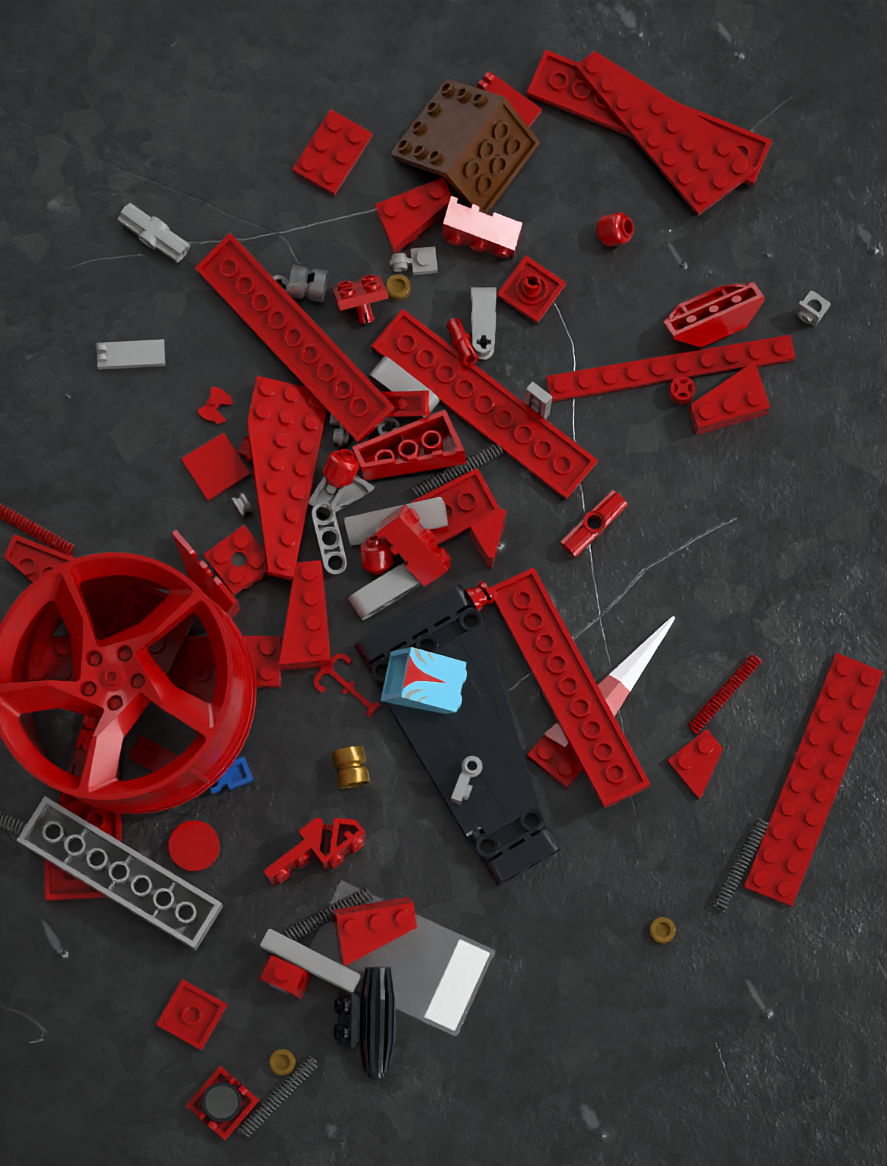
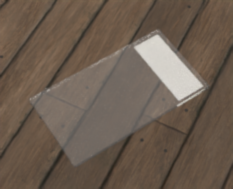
M341 880L329 907L331 908V905L335 903L338 904V901L342 902V899L346 897L349 898V895L353 896V893L356 894L357 891L360 892V888ZM373 895L374 899L370 898V902L366 900V904L385 900ZM415 914L416 929L345 966L360 974L361 977L356 988L358 992H361L365 967H391L396 1009L457 1037L492 957L495 956L496 950ZM330 920V923L326 921V925L323 924L322 927H319L310 949L343 965L339 957L334 920Z

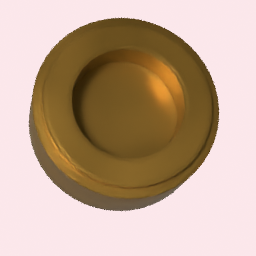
M400 274L391 276L386 282L387 295L396 301L407 298L411 290L408 278Z
M666 917L655 919L649 928L651 938L660 944L670 942L676 932L674 923Z
M285 1049L275 1051L269 1060L271 1070L279 1076L289 1075L294 1070L296 1064L293 1054Z

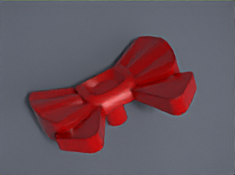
M212 387L210 390L211 397L205 406L198 409V414L202 419L209 422L215 421V424L218 425L226 422V419L217 411L219 405H232L233 401L231 396L225 391Z

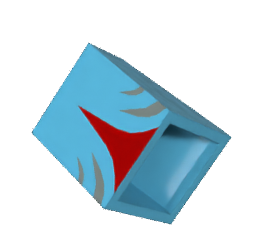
M413 647L391 651L381 701L443 714L455 713L462 702L460 693L462 684L467 676V671L465 670L467 662Z

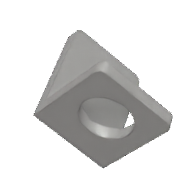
M810 291L805 299L798 303L795 313L803 322L812 324L815 327L831 304L814 291ZM812 300L818 301L821 304L820 312L808 306V302Z

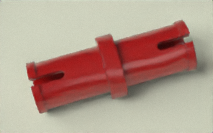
M455 318L451 319L446 324V327L453 338V347L458 350L464 365H468V362L469 365H472L478 360V356L472 346V338L470 334L466 333L461 319L457 318L456 321Z

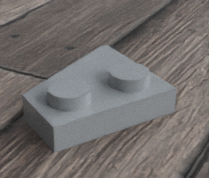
M356 475L351 485L336 488L328 484L324 476L309 499L308 505L313 508L320 502H327L333 506L335 513L372 492L375 487ZM320 506L317 509L324 516L330 517L331 512L328 507Z

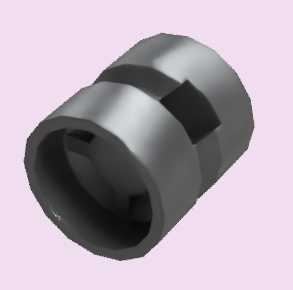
M293 265L288 294L294 298L302 299L304 296H307L311 301L323 302L327 287L328 271L314 268L311 272L307 267Z

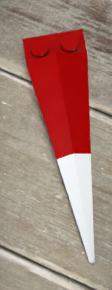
M675 616L666 621L598 684L614 717L672 625ZM558 722L543 735L527 755L529 760L565 789L582 771V767Z

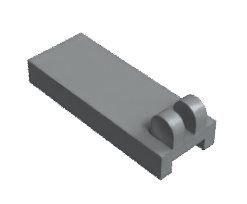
M164 339L97 343L96 346L98 370L166 366Z
M532 381L526 389L525 404L546 419L550 415L552 396Z

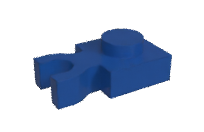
M245 757L236 759L218 780V785L210 788L212 795L221 791L226 785L229 786L231 791L254 782Z

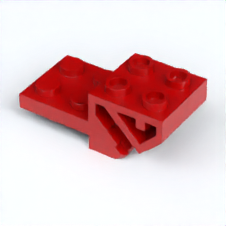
M315 818L299 830L302 842L263 872L271 885L276 882L280 885L291 876L289 873L296 866L301 869L311 861L310 856L312 854L325 870L329 867L333 870L344 861V855L350 851L354 854L365 845L363 843L366 839L365 831L353 819L334 818V824L327 825L324 824L321 818ZM327 831L332 833V839H330L331 847L329 854H327L330 838L328 834L325 837V845L323 844V836L324 833Z

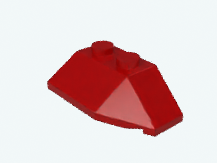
M749 282L746 285H722L678 304L671 312L669 318L665 319L664 325L675 340L704 347L746 328L765 298L754 282Z

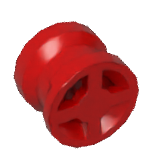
M685 376L675 378L669 390V397L672 402L677 405L688 404L695 392L694 382Z
M483 580L478 583L477 587L465 590L478 611L482 609L483 605L495 602L490 589Z

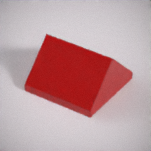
M503 509L470 526L469 538L486 567L490 569L493 567L505 524L506 510Z

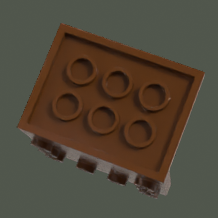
M447 79L390 154L397 161L445 177L469 207L474 204L479 206V212L488 214L541 142L504 96Z

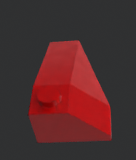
M173 531L172 535L188 578L208 597L220 605L232 619L240 612L236 598L217 576L213 578L214 575L207 564L197 559L196 552L178 531Z

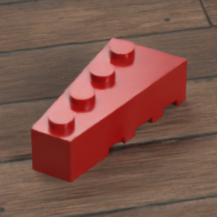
M321 560L296 563L279 661L281 670L332 665L324 572Z

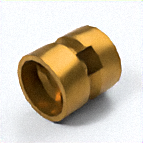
M364 746L347 747L332 752L334 767L339 769L336 773L338 789L354 788L370 783L368 768L363 766L366 762Z

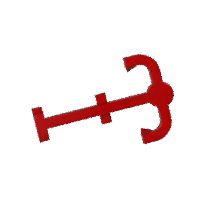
M339 653L331 658L332 665L320 666V671L314 678L316 689L321 693L326 690V688L319 684V680L324 674H330L345 687L342 690L345 695L350 692L369 709L366 715L370 717L381 704L376 702L372 705L353 688L356 684L354 681L347 683L333 670V665L339 659H343L346 666L352 662V659L346 654Z

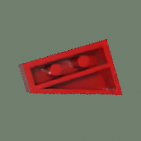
M444 177L375 204V214L393 254L400 253V250L417 239L418 235L428 227L430 228L446 214L452 195Z
M755 361L690 405L688 413L695 435L768 414L770 405Z
M405 504L381 521L375 534L379 539L385 537L393 545L390 547L394 555L399 553L406 562L405 567L426 587L449 570L451 557L444 548L440 549L434 542L436 539L431 530L428 528L424 529L419 522L420 517L413 508L409 509Z
M409 896L333 910L339 957L343 966L417 928L414 903Z

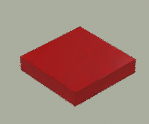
M224 433L181 458L208 502L251 476Z
M182 979L156 1025L202 1051L228 1005Z

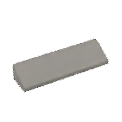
M441 497L406 504L409 509L413 508L420 517L419 522L424 529L428 528L431 530L448 526L445 502ZM403 505L344 518L350 546L361 545L367 541L368 537L376 535L375 533L381 521Z
M272 929L266 932L260 944L262 949L348 993L354 994L361 977L360 974Z

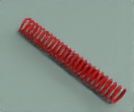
M0 503V519L6 520V523L9 522L13 527L16 526V529L23 530L24 533L30 534V536L37 538V540L54 548V550L69 556L75 554L72 552L70 555L74 544L71 545V542L67 544L68 541H64V538L61 539L60 536L57 538V534L54 535L53 532L50 534V530L47 531V528L43 530V526L40 528V524H33V521H30V519L26 520V517L23 518V515L16 514V511L9 510V507L6 508V505L2 506V503Z
M749 655L747 660L741 664L742 666L736 669L734 675L728 678L726 684L720 687L718 693L712 696L710 702L704 705L702 711H699V714H696L694 719L688 723V726L695 734L701 731L700 728H704L703 725L706 726L703 720L709 723L708 719L712 720V717H714L713 713L717 714V711H720V708H722L721 704L725 705V702H728L727 698L730 699V696L736 693L734 689L738 690V687H741L740 683L744 684L743 681L749 678L748 675H752L751 672L757 669L756 666H760L759 663L762 664V661L757 656Z

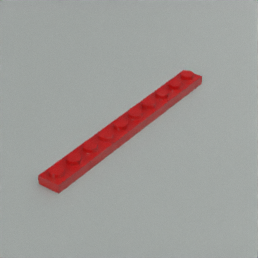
M791 335L555 374L546 376L548 393L552 396V402L672 382L679 376L691 379L738 371L754 361L757 367L790 362L795 360Z

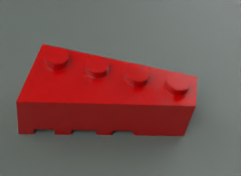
M446 410L352 447L355 458L360 464L359 470L365 481L467 464L465 451Z

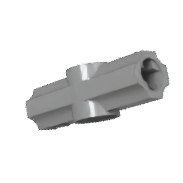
M131 203L120 212L117 219L118 222L137 234L138 238L152 249L157 248L177 263L187 254L190 244L171 232L170 228L157 217L148 216Z

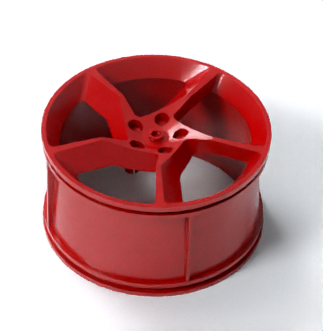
M106 552L75 558L53 568L35 580L21 593L0 624V736L15 759L34 777L48 786L69 794L95 808L122 814L155 813L184 804L206 791L225 774L242 750L253 722L257 690L254 665L247 643L239 628L221 606L208 597L188 577L173 567L153 558L124 552ZM128 588H155L169 591L168 597L141 623L106 639L99 640L96 638L93 622L86 606L87 602L109 592ZM192 613L196 614L204 625L214 651L216 688L214 699L210 703L174 686L148 652L150 645L161 639ZM64 621L71 636L74 681H33L35 670L45 645ZM150 701H153L160 708L197 731V736L190 746L165 767L140 778L127 781L117 780L116 774L123 738ZM61 708L100 719L92 736L82 777L70 774L53 763L40 741L33 712Z

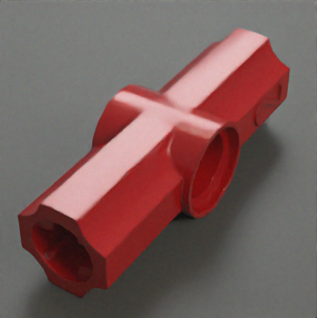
M612 490L592 511L585 515L584 519L560 542V545L570 556L576 558L596 537L602 535L604 529L628 507L625 499L618 492ZM591 519H596L600 522L601 526L598 529H592L588 526L587 522Z

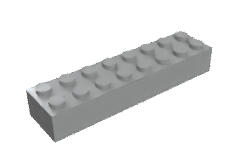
M45 796L17 839L18 843L195 951L223 908L222 903Z

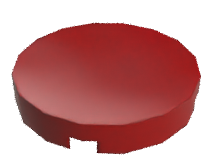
M199 820L180 824L172 832L169 839V853L173 862L181 869L189 872L209 868L216 861L220 852L219 839L215 830L209 824Z

